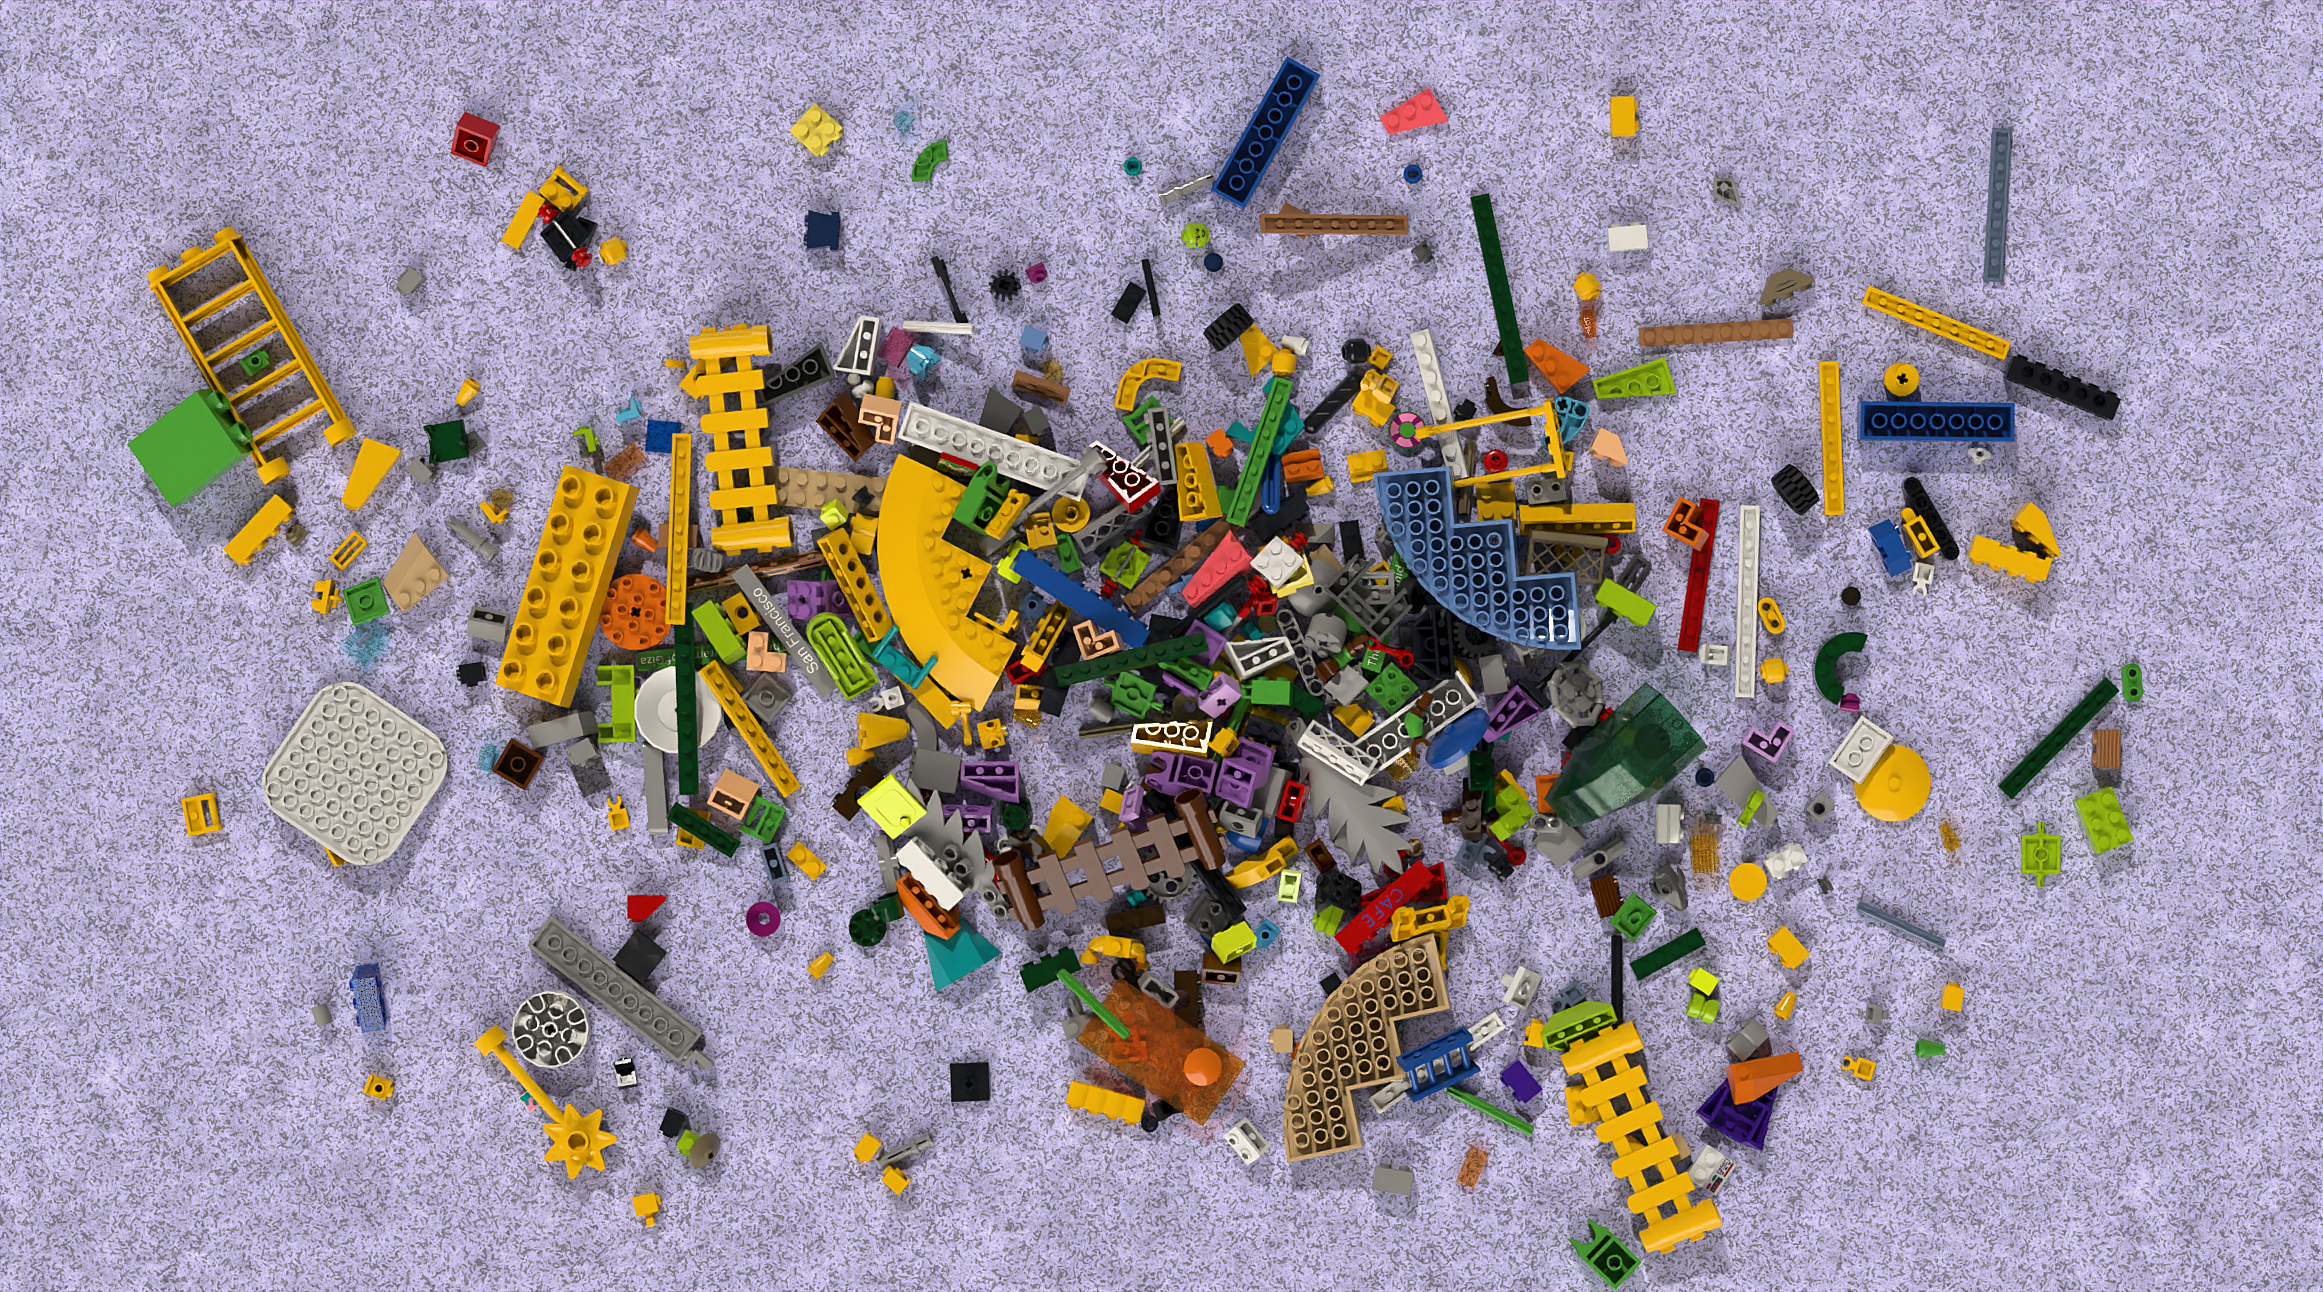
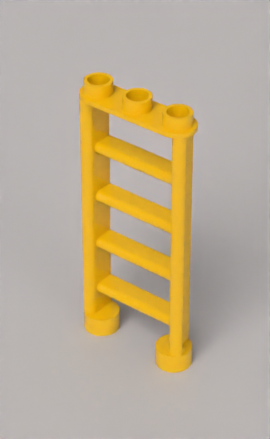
M229 226L213 235L212 238L216 243L213 247L203 252L200 245L194 246L179 256L183 262L179 267L170 271L167 265H162L149 272L146 277L150 282L148 288L150 291H154L213 392L219 390L229 400L231 408L227 411L235 423L240 421L246 425L236 407L303 369L320 399L253 437V440L249 442L255 451L251 454V457L257 465L258 470L256 472L263 484L268 486L287 476L291 469L283 456L268 462L260 446L323 409L327 410L334 422L333 425L323 431L331 447L345 442L356 435L358 431L351 419L346 416L242 239L243 235L241 233L237 234L234 227ZM233 250L249 279L183 317L167 287ZM256 289L273 319L207 357L190 327ZM279 329L296 359L230 397L213 367Z

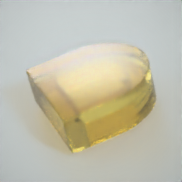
M1058 362L1041 363L1044 378L1047 381H1054L1061 377L1062 367Z
M496 489L491 495V501L503 511L508 507L514 495L505 489Z

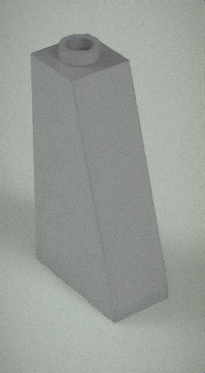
M1738 754L1716 778L1713 784L1742 810L1747 805V799L1751 792L1757 789L1764 793L1765 797L1752 818L1764 829L1768 827L1771 829L1778 822L1777 817L1779 814L1744 758Z

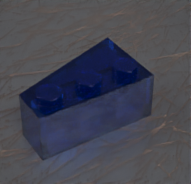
M379 963L356 966L352 979L349 980L350 991H354L355 996L353 998V1007L358 1011L356 1016L357 1026H361L362 1033L385 1030L387 1024L384 999H382L380 991L382 985L381 981H378L377 976Z

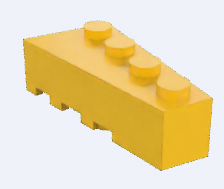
M1973 535L1966 556L1971 559V563L1977 565L1985 563L1989 565V569L1995 571L2003 569L2007 571V575L2013 577L2021 575L2025 577V581L2036 584V581H2046L2053 560L2049 557L2040 558L2036 553L2020 551L2017 547L2002 545L2001 542L1979 535Z

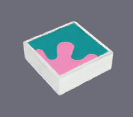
M528 1091L519 1097V1100L529 1113L540 1106Z

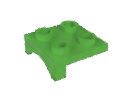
M1389 660L1385 664L1386 667L1369 683L1365 690L1393 715L1418 689V686Z

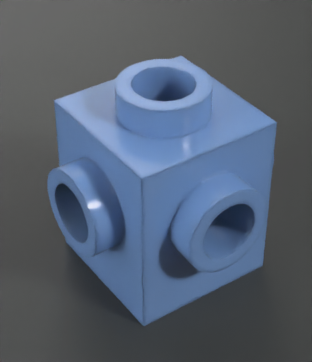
M1036 591L1033 594L1030 592L1027 595L1023 594L1018 602L1021 605L1019 609L1022 610V615L1028 619H1031L1033 616L1037 620H1040L1049 604L1043 601L1044 596ZM1030 602L1036 603V607L1034 609H1031L1029 607Z

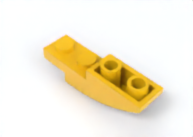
M1288 835L1259 857L1255 854L1251 855L1226 873L1224 877L1234 890L1253 885L1287 867L1285 861L1298 853L1299 849L1294 840Z

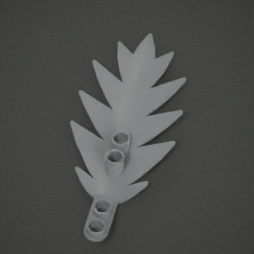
M1291 717L1287 731L1303 755L1300 764V781L1304 783L1309 774V785H1311L1310 803L1313 818L1317 819L1329 801L1330 840L1334 841L1347 821V843L1351 863L1355 862L1364 842L1369 861L1375 873H1379L1383 861L1391 869L1402 875L1404 871L1397 850L1412 849L1413 846L1403 837L1383 826L1409 822L1412 818L1399 812L1369 805L1397 795V792L1374 785L1363 784L1361 786L1358 783H1352L1354 782L1353 780L1299 747L1297 744L1306 731L1307 726L1300 717ZM1294 723L1297 724V728L1295 730L1293 728ZM1361 762L1366 767H1370V765ZM1374 767L1369 776L1379 773L1380 769Z
M909 778L907 787H903L918 801L927 813L901 834L924 838L921 841L934 851L935 858L943 859L947 863L948 870L961 877L960 880L965 885L970 883L973 886L969 892L977 890L980 892L983 901L989 905L995 918L999 920L1009 918L1008 906L1010 905L992 881L995 876L993 860H990L985 868L986 861L979 830L975 829L963 844L964 832L960 809H957L945 824L942 801L938 790L935 789L926 806L919 788L913 779Z

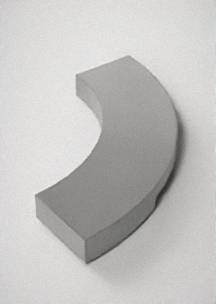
M914 697L903 712L909 717L915 727L918 738L917 748L937 751V734L934 722L928 710Z

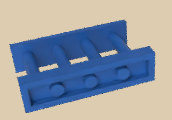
M1464 1026L1396 1057L1399 1066L1409 1073L1412 1087L1404 1091L1413 1103L1481 1071L1480 1067L1472 1059H1469L1466 1044L1474 1040L1472 1034ZM1459 1048L1462 1064L1453 1067L1449 1052ZM1442 1056L1446 1071L1436 1075L1432 1060ZM1425 1064L1429 1079L1419 1083L1415 1068Z

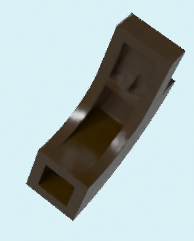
M1495 377L1486 378V383H1484L1485 392L1490 394L1491 397L1485 398L1484 402L1492 415L1528 409L1527 407L1513 408L1505 404L1500 397ZM1530 416L1501 421L1512 427L1532 426Z

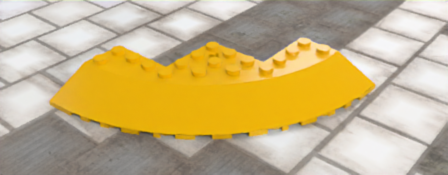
M898 454L885 486L877 525L879 575L885 600L894 623L900 628L898 631L921 666L924 667L932 655L937 657L938 661L929 674L962 702H971L972 708L981 712L1017 643L966 617L992 567L989 563L941 539L967 487L923 464ZM968 570L971 577L962 578L963 574L961 571Z

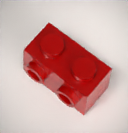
M1022 658L1005 666L1004 670L1012 685H1022L1028 681V677L1032 675L1037 677L1045 672L1044 669L1047 667L1043 662L1036 673L1021 664Z

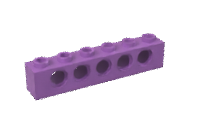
M942 805L945 824L954 812L960 809L963 832H974L975 829H978L979 832L991 833L992 806ZM875 821V830H883Z

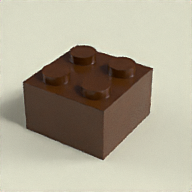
M511 738L492 771L525 791L529 789L547 757L518 739Z

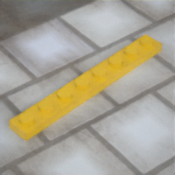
M1871 286L1867 287L1861 302L1862 305L2002 361L2005 360L2011 342Z
M1838 361L1818 362L1824 515H1844Z
M716 660L711 661L699 670V674L783 797H788L801 787Z

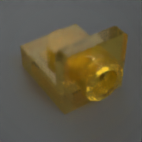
M1407 752L1385 769L1397 783L1413 773L1419 765L1416 757Z

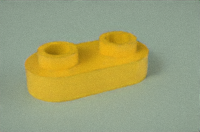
M1769 597L1760 599L1757 603V611L1766 629L1773 634L1782 632L1785 628V620L1776 602ZM1765 603L1769 604L1770 606L1769 610L1767 611L1763 609V605ZM1774 620L1778 622V626L1776 628L1772 627L1771 625L1772 621Z

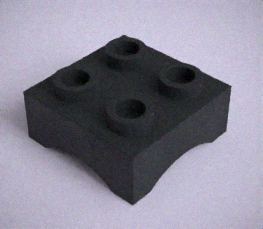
M636 929L612 960L631 973L641 983H644L668 952L639 929Z

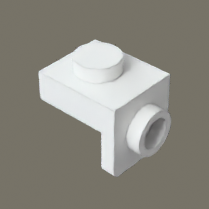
M1702 644V648L1699 651L1701 663L1729 665L1730 646Z

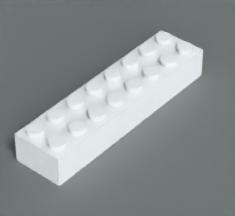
M1459 670L1455 671V680H1442L1426 691L1435 697L1428 710L1424 711V734L1422 738L1428 739L1480 702ZM1418 698L1352 743L1355 747L1378 760L1375 768L1380 769V771L1409 752V744L1413 738L1409 737L1404 723L1407 713L1416 707L1415 703ZM1345 751L1347 755L1353 756L1351 751ZM1361 760V762H1363V763H1365V764H1368V765H1371L1370 763L1366 762L1365 760ZM1373 774V775H1371V776H1368V778L1366 779V781H1367L1368 779H1370L1371 777H1373L1374 775H1376V774Z

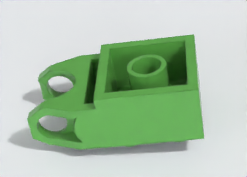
M989 461L984 463L974 474L952 517L969 529L989 537L985 533L984 528L1004 503L1003 501L1010 484V477L1005 476V482L1000 485L997 484L999 477L1003 476L998 473L997 465ZM992 466L993 470L989 476H986V468Z
M1589 1218L1586 1222L1594 1232L1593 1241L1588 1245H1583L1573 1238H1570L1568 1241L1574 1246L1578 1256L1613 1290H1616L1641 1264V1261L1607 1228L1597 1225ZM1610 1258L1618 1260L1616 1262L1618 1264L1617 1267H1610Z

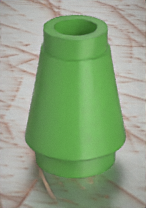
M1925 1039L1917 1040L1915 1043V1054L1921 1058L1944 1055L1945 1053L1944 1044Z

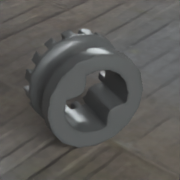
M1705 814L1707 819L1704 823H1722L1720 822L1722 815L1714 814L1713 816V814Z
M1826 875L1823 876V879H1817L1819 885H1822L1820 887H1823L1822 891L1824 894H1827L1828 890H1834Z

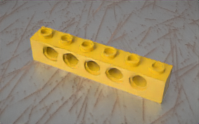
M844 528L833 530L818 539L817 543L868 642L880 640L893 626L892 619L888 616L874 584L870 581L866 568L862 565L848 533Z

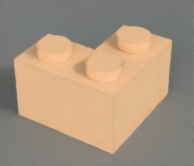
M864 394L858 422L877 426L875 441L894 445L902 401Z
M1091 620L1073 627L1084 660L1125 651L1121 635L1114 630L1100 635L1097 624Z
M749 631L746 670L786 673L788 654L769 652L770 633Z

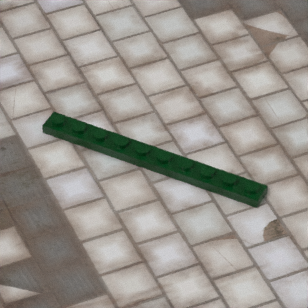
M1487 193L1470 197L1509 382L1510 385L1529 381L1490 195Z
M686 602L685 625H674L679 795H699L694 616L691 613L693 611V602Z

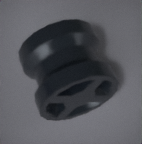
M866 486L862 487L852 497L853 501L859 503L861 510L875 499V496L868 492Z

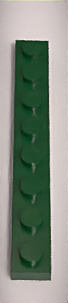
M1199 632L1056 667L1054 672L1060 688L1207 652L1209 647L1204 632Z
M2104 677L1997 787L2012 800L2120 690L2107 677Z

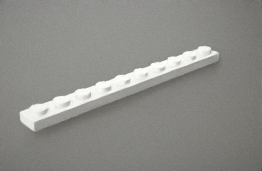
M1740 505L1734 697L1754 698L1760 506Z

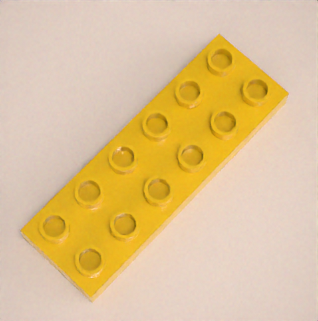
M564 464L497 674L496 685L558 706L571 707L640 488Z

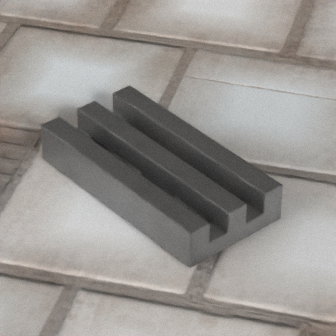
M1635 553L1616 583L1626 588L1642 563H1645V567L1631 588L1628 589L1630 592H1633L1652 563ZM1639 559V562L1637 563V565L1635 566V568L1633 569L1625 583L1621 585V581L1623 580V578L1625 577V575L1627 574L1635 560Z

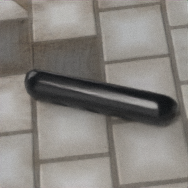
M1357 373L1347 375L1303 421L1305 425L1304 431L1308 434L1319 432L1361 389L1362 377Z

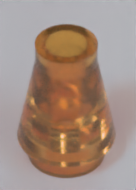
M1594 309L1580 311L1578 319L1585 338L1597 337V314H1595Z

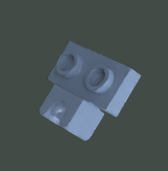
M1483 833V840H1464L1454 861L1471 870L1476 861L1489 868L1490 863L1485 860V854H1496L1497 850L1485 844L1489 835Z

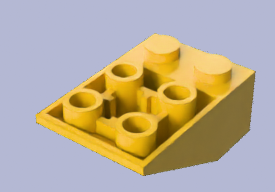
M2032 502L2024 503L2009 520L2013 523L2011 527L2017 532H2023L2027 535L2025 539L2032 545L2036 544L2042 548L2040 552L2044 556L2060 557L2061 553L2046 514Z

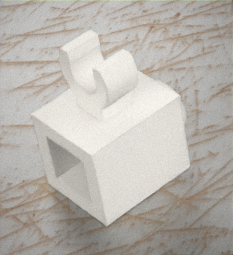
M900 686L882 691V698L873 697L870 699V702L878 701L879 706L873 709L874 712L881 710L884 705L887 710L906 704Z

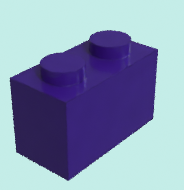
M1518 1058L1500 1072L1502 1075L1500 1080L1506 1087L1509 1085L1514 1090L1512 1095L1518 1102L1522 1100L1526 1104L1543 1090Z

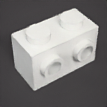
M1793 842L1784 845L1783 850L1779 852L1775 850L1765 855L1766 859L1762 860L1771 878L1777 877V879L1787 876V871L1793 868L1795 871L1805 866L1804 863L1808 861L1800 844H1794Z
M1246 1117L1233 1125L1223 1135L1247 1165L1259 1158L1270 1147L1268 1142Z

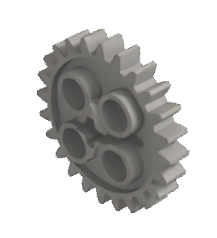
M1151 846L1152 853L1150 854L1145 851L1147 858H1142V860L1159 856L1158 850ZM1187 862L1185 863V874L1179 877L1183 879V882H1179L1169 876L1164 878V873L1160 871L1158 872L1160 880L1158 882L1150 881V884L1142 890H1148L1146 896L1153 895L1152 901L1158 897L1160 904L1164 899H1166L1168 905L1170 904V899L1177 903V897L1185 900L1184 893L1191 895L1188 889H1195L1192 882L1198 881L1197 878L1193 877L1197 873L1193 870L1190 863ZM1169 881H1174L1177 884L1175 891L1170 892L1166 889V884Z

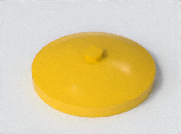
M1890 744L1861 785L1853 780L1854 792L1860 805L1870 815L1886 821L1904 820L1916 814L1926 803L1931 789L1930 772L1924 760L1915 751L1905 746Z

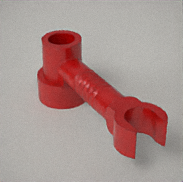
M1370 636L1374 641L1373 645L1365 644L1371 651L1380 650L1395 656L1404 667L1411 666L1414 662L1413 654L1409 650H1405L1403 647L1393 648L1379 642L1374 636Z

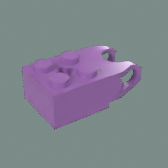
M1171 751L1152 752L1150 761L1164 772L1146 774L1145 784L1160 793L1174 797L1187 789L1200 788L1208 803L1218 761L1184 752L1180 754Z

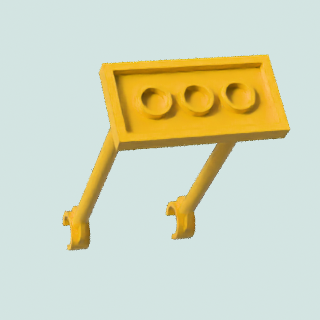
M1554 397L1546 398L1543 405L1438 426L1427 425L1418 427L1415 430L1417 439L1434 436L1437 433L1545 414L1546 425H1544L1546 436L1550 437L1548 449L1549 454L1553 455L1554 461L1526 468L1454 481V488L1540 472L1556 471L1557 477L1563 478L1569 472Z

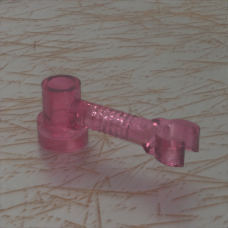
M1392 941L1363 949L1356 955L1354 953H1347L1349 969L1362 966L1364 964L1363 957L1385 952L1394 947L1395 943Z

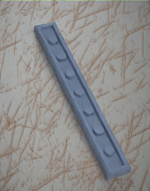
M1992 128L1983 271V281L2003 282L2012 129Z

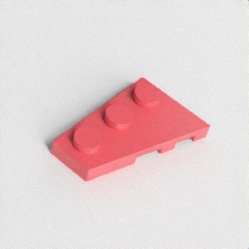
M1429 88L1380 117L1389 134L1449 121Z

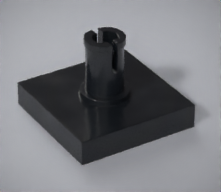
M989 1062L950 1063L951 1102L990 1101Z

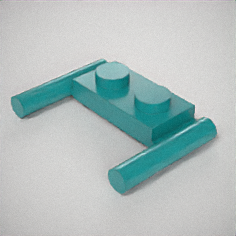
M893 624L872 655L902 681L910 684L913 689L917 690L938 661V658L932 655L921 670V668L889 644L900 629L896 624Z

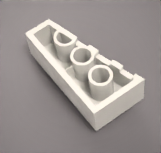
M915 836L896 854L898 861L902 866L907 867L911 871L913 878L920 881L929 894L935 896L942 908H946L949 911L973 886L970 883L965 885L960 880L961 877L948 870L947 863L943 859H936L934 851Z

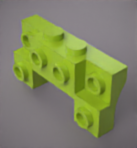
M635 665L596 666L597 685H611L612 723H598V743L637 742L634 711L635 699L639 688H636Z

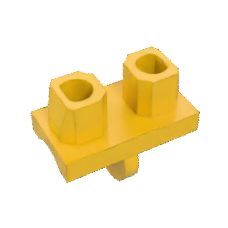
M334 580L315 581L314 591L323 592L322 600L312 599V609L320 611L319 613L329 615L330 606L337 608L338 601L344 602V598L339 597L340 589L334 590Z

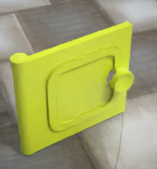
M894 773L889 774L857 800L858 804L892 839H895L927 813L896 779Z

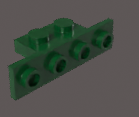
M1482 739V752L1469 751L1467 753L1468 790L1484 791V813H1488L1496 804V797L1493 795L1495 778L1492 776V770L1495 765L1494 759H1492L1494 742L1488 743L1485 739Z

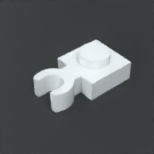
M1915 562L1911 581L1917 583L1912 588V595L1916 594L1918 588L1922 590V597L1927 595L1925 585H1931L1935 566Z

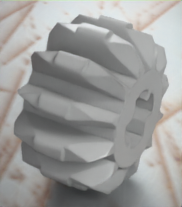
M695 548L691 555L690 565L706 572L717 573L723 566L724 556L714 550Z

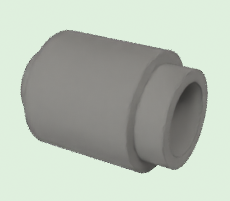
M1097 697V699L1092 698L1087 706L1089 708L1088 713L1101 722L1109 723L1116 712L1112 705L1100 697Z

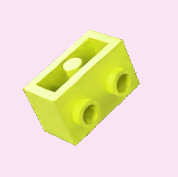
M1243 921L1239 924H1233L1224 932L1216 933L1212 937L1211 948L1224 965L1256 948L1257 937L1246 922Z

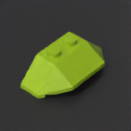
M1588 1000L1553 1014L1540 1034L1546 1049L1568 1052L1571 1048L1569 1043L1583 1038L1584 1042L1600 1036L1598 1031L1615 1024L1617 1017L1612 1004Z

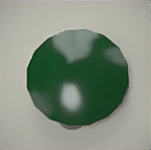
M862 909L856 912L850 919L848 926L852 940L864 947L880 943L885 937L887 930L886 923L881 922L879 913L873 914L869 909Z

